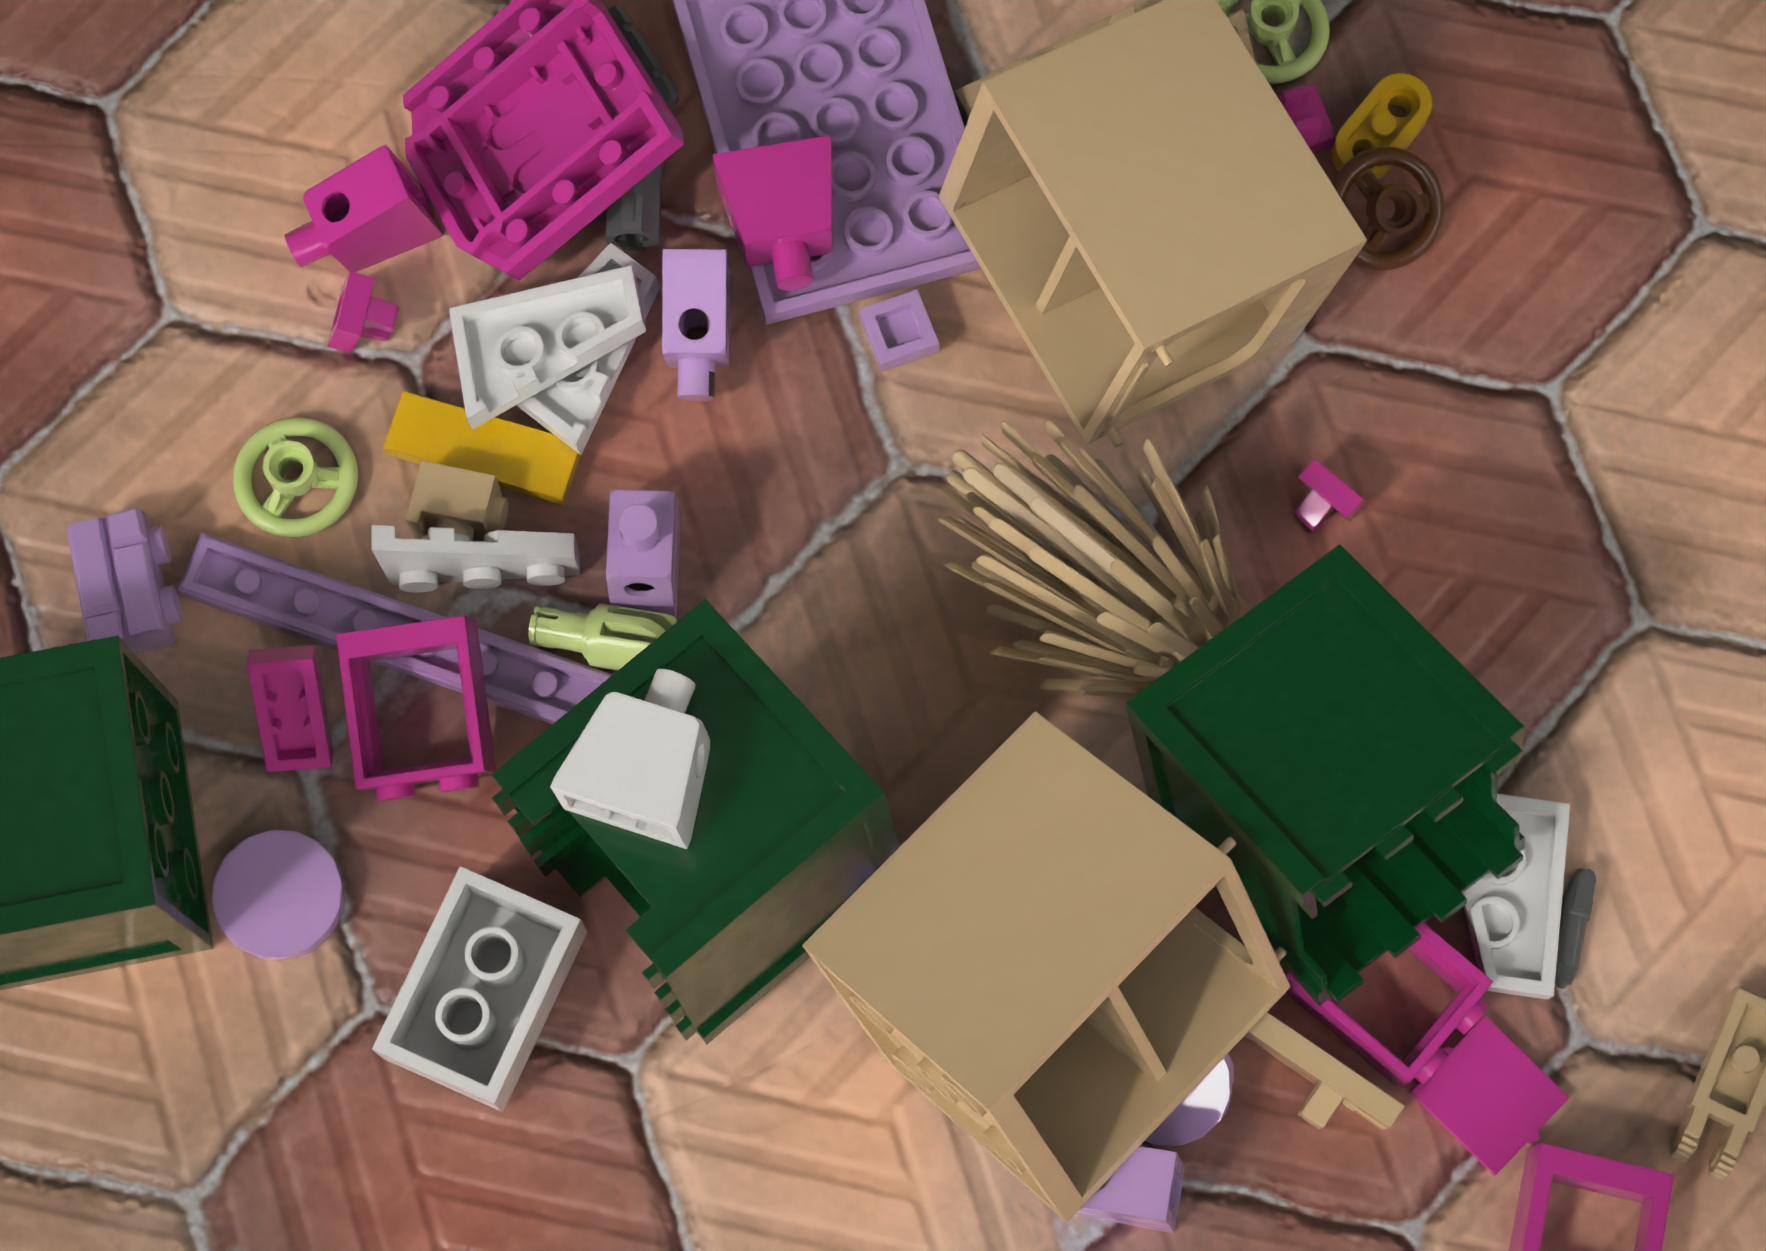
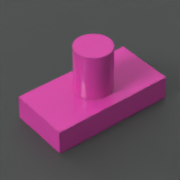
M315 645L249 650L246 665L267 772L332 767L334 751Z

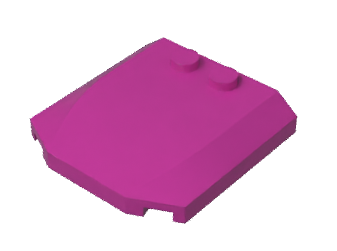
M513 0L403 95L404 108L411 112L412 135L405 138L406 159L454 243L463 251L519 281L685 144L682 128L601 0Z

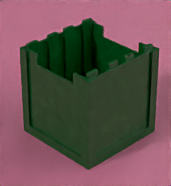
M1340 544L1125 702L1148 797L1214 847L1218 848L1228 837H1231L1236 842V845L1226 856L1232 860L1274 952L1279 947L1286 951L1287 954L1281 959L1280 963L1319 1006L1331 997L1339 1002L1363 984L1364 980L1359 973L1387 951L1396 958L1421 939V935L1416 929L1435 915L1442 923L1467 903V898L1462 893L1489 872L1499 879L1523 860V854L1520 851L1525 848V837L1519 832V824L1497 803L1496 776L1510 765H1515L1519 762V758L1523 756V750L1519 747V743L1524 740V725ZM1215 885V886L1213 887V889L1220 895V893H1219V891H1218V889H1217V887H1216V885Z
M706 599L491 774L497 785L502 789L492 797V800L504 816L515 809L517 813L507 822L531 856L539 850L542 852L534 860V863L545 877L556 869L580 898L586 895L603 879L607 878L640 916L625 931L652 962L642 974L653 989L664 980L666 981L654 992L657 998L664 1005L667 1014L675 1023L682 1017L684 1018L675 1026L686 1041L697 1033L706 1045L810 957L802 945L899 848L883 790ZM657 669L677 672L695 683L696 687L685 714L701 720L710 738V752L688 849L565 810L550 788L555 775L605 695L610 692H618L644 701Z
M118 635L1 657L0 990L214 949L178 700Z

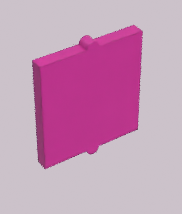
M1483 1016L1453 1048H1443L1449 1055L1426 1083L1422 1085L1419 1082L1409 1093L1495 1176L1526 1143L1533 1144L1539 1140V1129L1561 1108L1569 1097L1486 1016Z

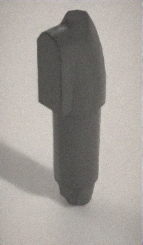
M1577 869L1563 896L1555 983L1561 989L1572 985L1579 967L1586 926L1591 916L1596 876L1591 869Z

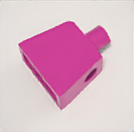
M830 135L713 154L717 189L746 265L759 266L773 263L778 289L798 290L811 285L814 278L810 257L825 255L832 251V143Z
M386 144L308 189L303 195V200L312 221L284 235L287 246L300 267H305L331 254L349 272H358L444 236L422 185Z

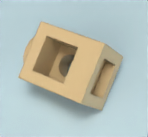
M421 461L406 522L415 539L428 535L429 528L435 527L454 528V533L469 536L471 541L473 538L484 540V536L487 533L504 530L509 500L502 497V492L495 475Z

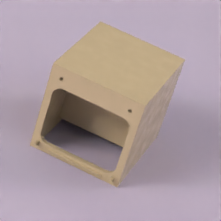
M1162 0L983 81L939 194L940 200L1087 445L1108 435L1114 447L1117 448L1123 444L1116 432L1117 430L1294 343L1367 242L1366 237L1217 0Z
M1036 711L802 945L887 1062L1065 1222H1068L1290 988L1279 963L1287 953L1281 947L1274 952L1232 860L1226 856L1236 845V842L1231 837H1228L1218 848L1214 847ZM1215 885L1244 945L1195 908Z

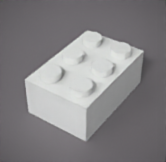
M460 866L372 1050L389 1062L504 1112L587 934L581 919Z

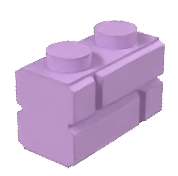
M139 509L110 514L106 518L97 517L70 523L66 529L87 641L118 635L134 654L137 651H150L176 643L172 624L182 622L183 616L175 586H165L161 564L171 562V551L163 526L154 527L143 510Z

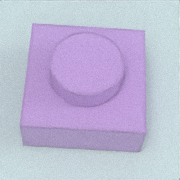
M918 289L859 309V319L880 372L939 352V341Z

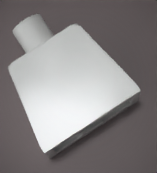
M657 669L644 701L618 692H610L605 695L550 786L565 810L688 849L710 752V738L703 722L694 716L685 714L696 687L695 683L677 672Z

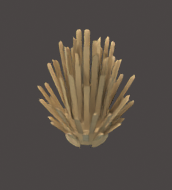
M1049 420L1045 421L1048 435L1142 536L1146 543L1057 456L1049 454L1045 458L1011 425L1004 421H1001L1002 433L1033 461V465L1076 505L984 434H982L983 447L997 457V464L994 466L993 472L966 451L957 450L954 452L952 459L957 466L964 470V473L962 475L956 470L950 471L947 474V482L965 495L966 499L950 487L937 488L944 496L1012 548L961 517L954 519L951 516L938 519V521L1015 570L986 554L978 557L976 561L971 563L974 570L956 561L944 564V566L1060 625L1057 626L998 605H989L987 607L989 615L1041 632L1043 634L1040 637V641L1055 645L1051 646L1021 639L1013 643V646L1017 649L999 646L990 653L1067 668L1073 674L1113 679H1047L1039 685L1042 689L1086 691L1082 696H1135L1251 610L1250 607L1252 605L1238 593L1208 486L1206 485L1200 495L1205 513L1203 510L1198 509L1195 517L1199 531L1198 534L1173 479H1169L1153 444L1148 438L1145 440L1143 450L1156 478L1153 482L1149 473L1141 468L1139 469L1138 480L1186 562L1177 555L1148 522L1106 464L1100 459L1093 460L1082 446L1079 451L1061 430Z

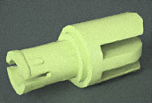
M601 603L595 609H592L589 614L562 611L537 605L534 608V615H531L528 636L529 643L532 646L559 648L583 653L590 666L618 671L673 626L677 620L674 616L665 613Z

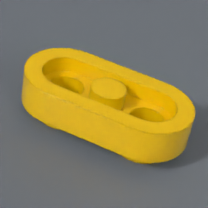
M1404 73L1392 74L1383 78L1337 134L1332 148V160L1338 172L1354 157L1352 151L1356 149L1369 150L1376 147L1389 146L1406 150L1425 126L1432 110V96L1426 84L1417 77ZM1400 106L1405 109L1407 116L1402 118L1395 117L1389 112L1388 107ZM1392 165L1376 166L1371 168L1377 179H1380L1388 172Z

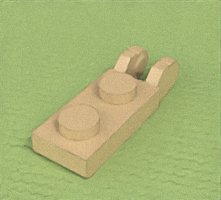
M1740 985L1733 988L1684 1106L1689 1110L1680 1122L1669 1152L1671 1157L1685 1163L1696 1151L1708 1118L1726 1126V1130L1710 1157L1708 1169L1709 1175L1722 1181L1730 1175L1746 1136L1754 1133L1766 1103V997Z

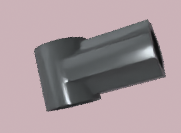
M664 161L607 208L605 238L607 244L612 243L623 250L645 251L651 246L660 245L662 178L665 170Z

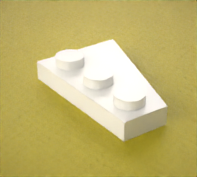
M610 243L579 277L632 265L637 277L644 319H646L660 289L658 280L653 273ZM636 338L516 406L578 454L582 455Z
M632 265L449 308L466 418L472 429L477 428L646 332L637 277Z
M371 525L372 552L391 585H399V589L406 592H429L436 590L438 583L463 582V586L471 589H491L500 586L501 580L527 578V582L532 585L551 586L563 583L565 576L580 575V554L574 533L497 530L487 533L484 536V542L471 541L469 536L454 533V528L430 527L428 535L420 539L395 538V526Z
M1497 794V803L1519 824V832L1525 837V848L1520 851L1523 854V860L1499 879L1489 872L1462 893L1467 898V903L1463 907L1478 969L1493 981L1486 991L1548 1000L1554 996L1570 804Z

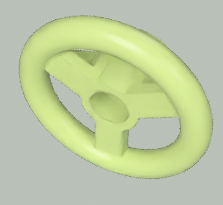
M1240 0L1217 1L1226 16L1230 17L1235 14L1231 13V11ZM1253 0L1249 13H1245L1249 36H1253L1261 45L1268 46L1276 63L1274 66L1257 63L1269 84L1285 83L1303 76L1319 62L1327 48L1330 27L1328 15L1321 0ZM1302 5L1310 18L1312 33L1307 48L1296 58L1288 40L1296 26L1299 7ZM1263 20H1275L1279 23V26H1268Z
M302 417L274 421L255 432L240 450L233 470V490L242 512L260 529L282 537L309 536L333 525L349 508L358 484L357 461L347 440L331 426L315 419ZM305 436L320 441L333 453L338 467H318L310 450L305 445L297 441L286 440V437ZM269 447L263 460V472L272 486L273 492L262 506L258 502L252 488V471L258 457ZM290 468H303L302 474L297 479L290 481L284 479L285 473ZM311 488L337 489L329 503L315 514L298 519L282 518V515L295 496H302L309 492Z

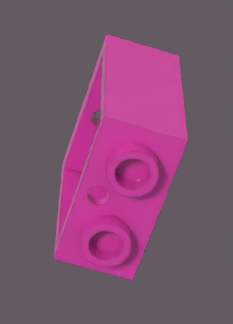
M457 616L336 634L355 790H375L377 801L402 799L416 796L414 784L439 781L441 792L465 790L480 787L478 775L490 774L496 771L477 620L467 616ZM457 649L471 758L384 770L370 661Z
M1424 923L1416 929L1420 933L1421 939L1407 950L1458 993L1402 1060L1331 999H1328L1319 1006L1289 972L1286 974L1290 985L1286 993L1398 1089L1410 1083L1413 1078L1417 1079L1422 1085L1426 1083L1449 1055L1440 1046L1451 1032L1456 1028L1465 1035L1490 1006L1481 996L1491 986L1493 981Z
M1545 1143L1528 1148L1509 1251H1540L1552 1182L1642 1203L1634 1251H1662L1674 1174Z

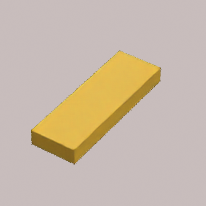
M405 391L402 392L383 445L386 455L420 464L421 461L495 475L500 488L562 506L565 504L581 457L580 454L552 433L496 417L472 429L466 418L464 408Z

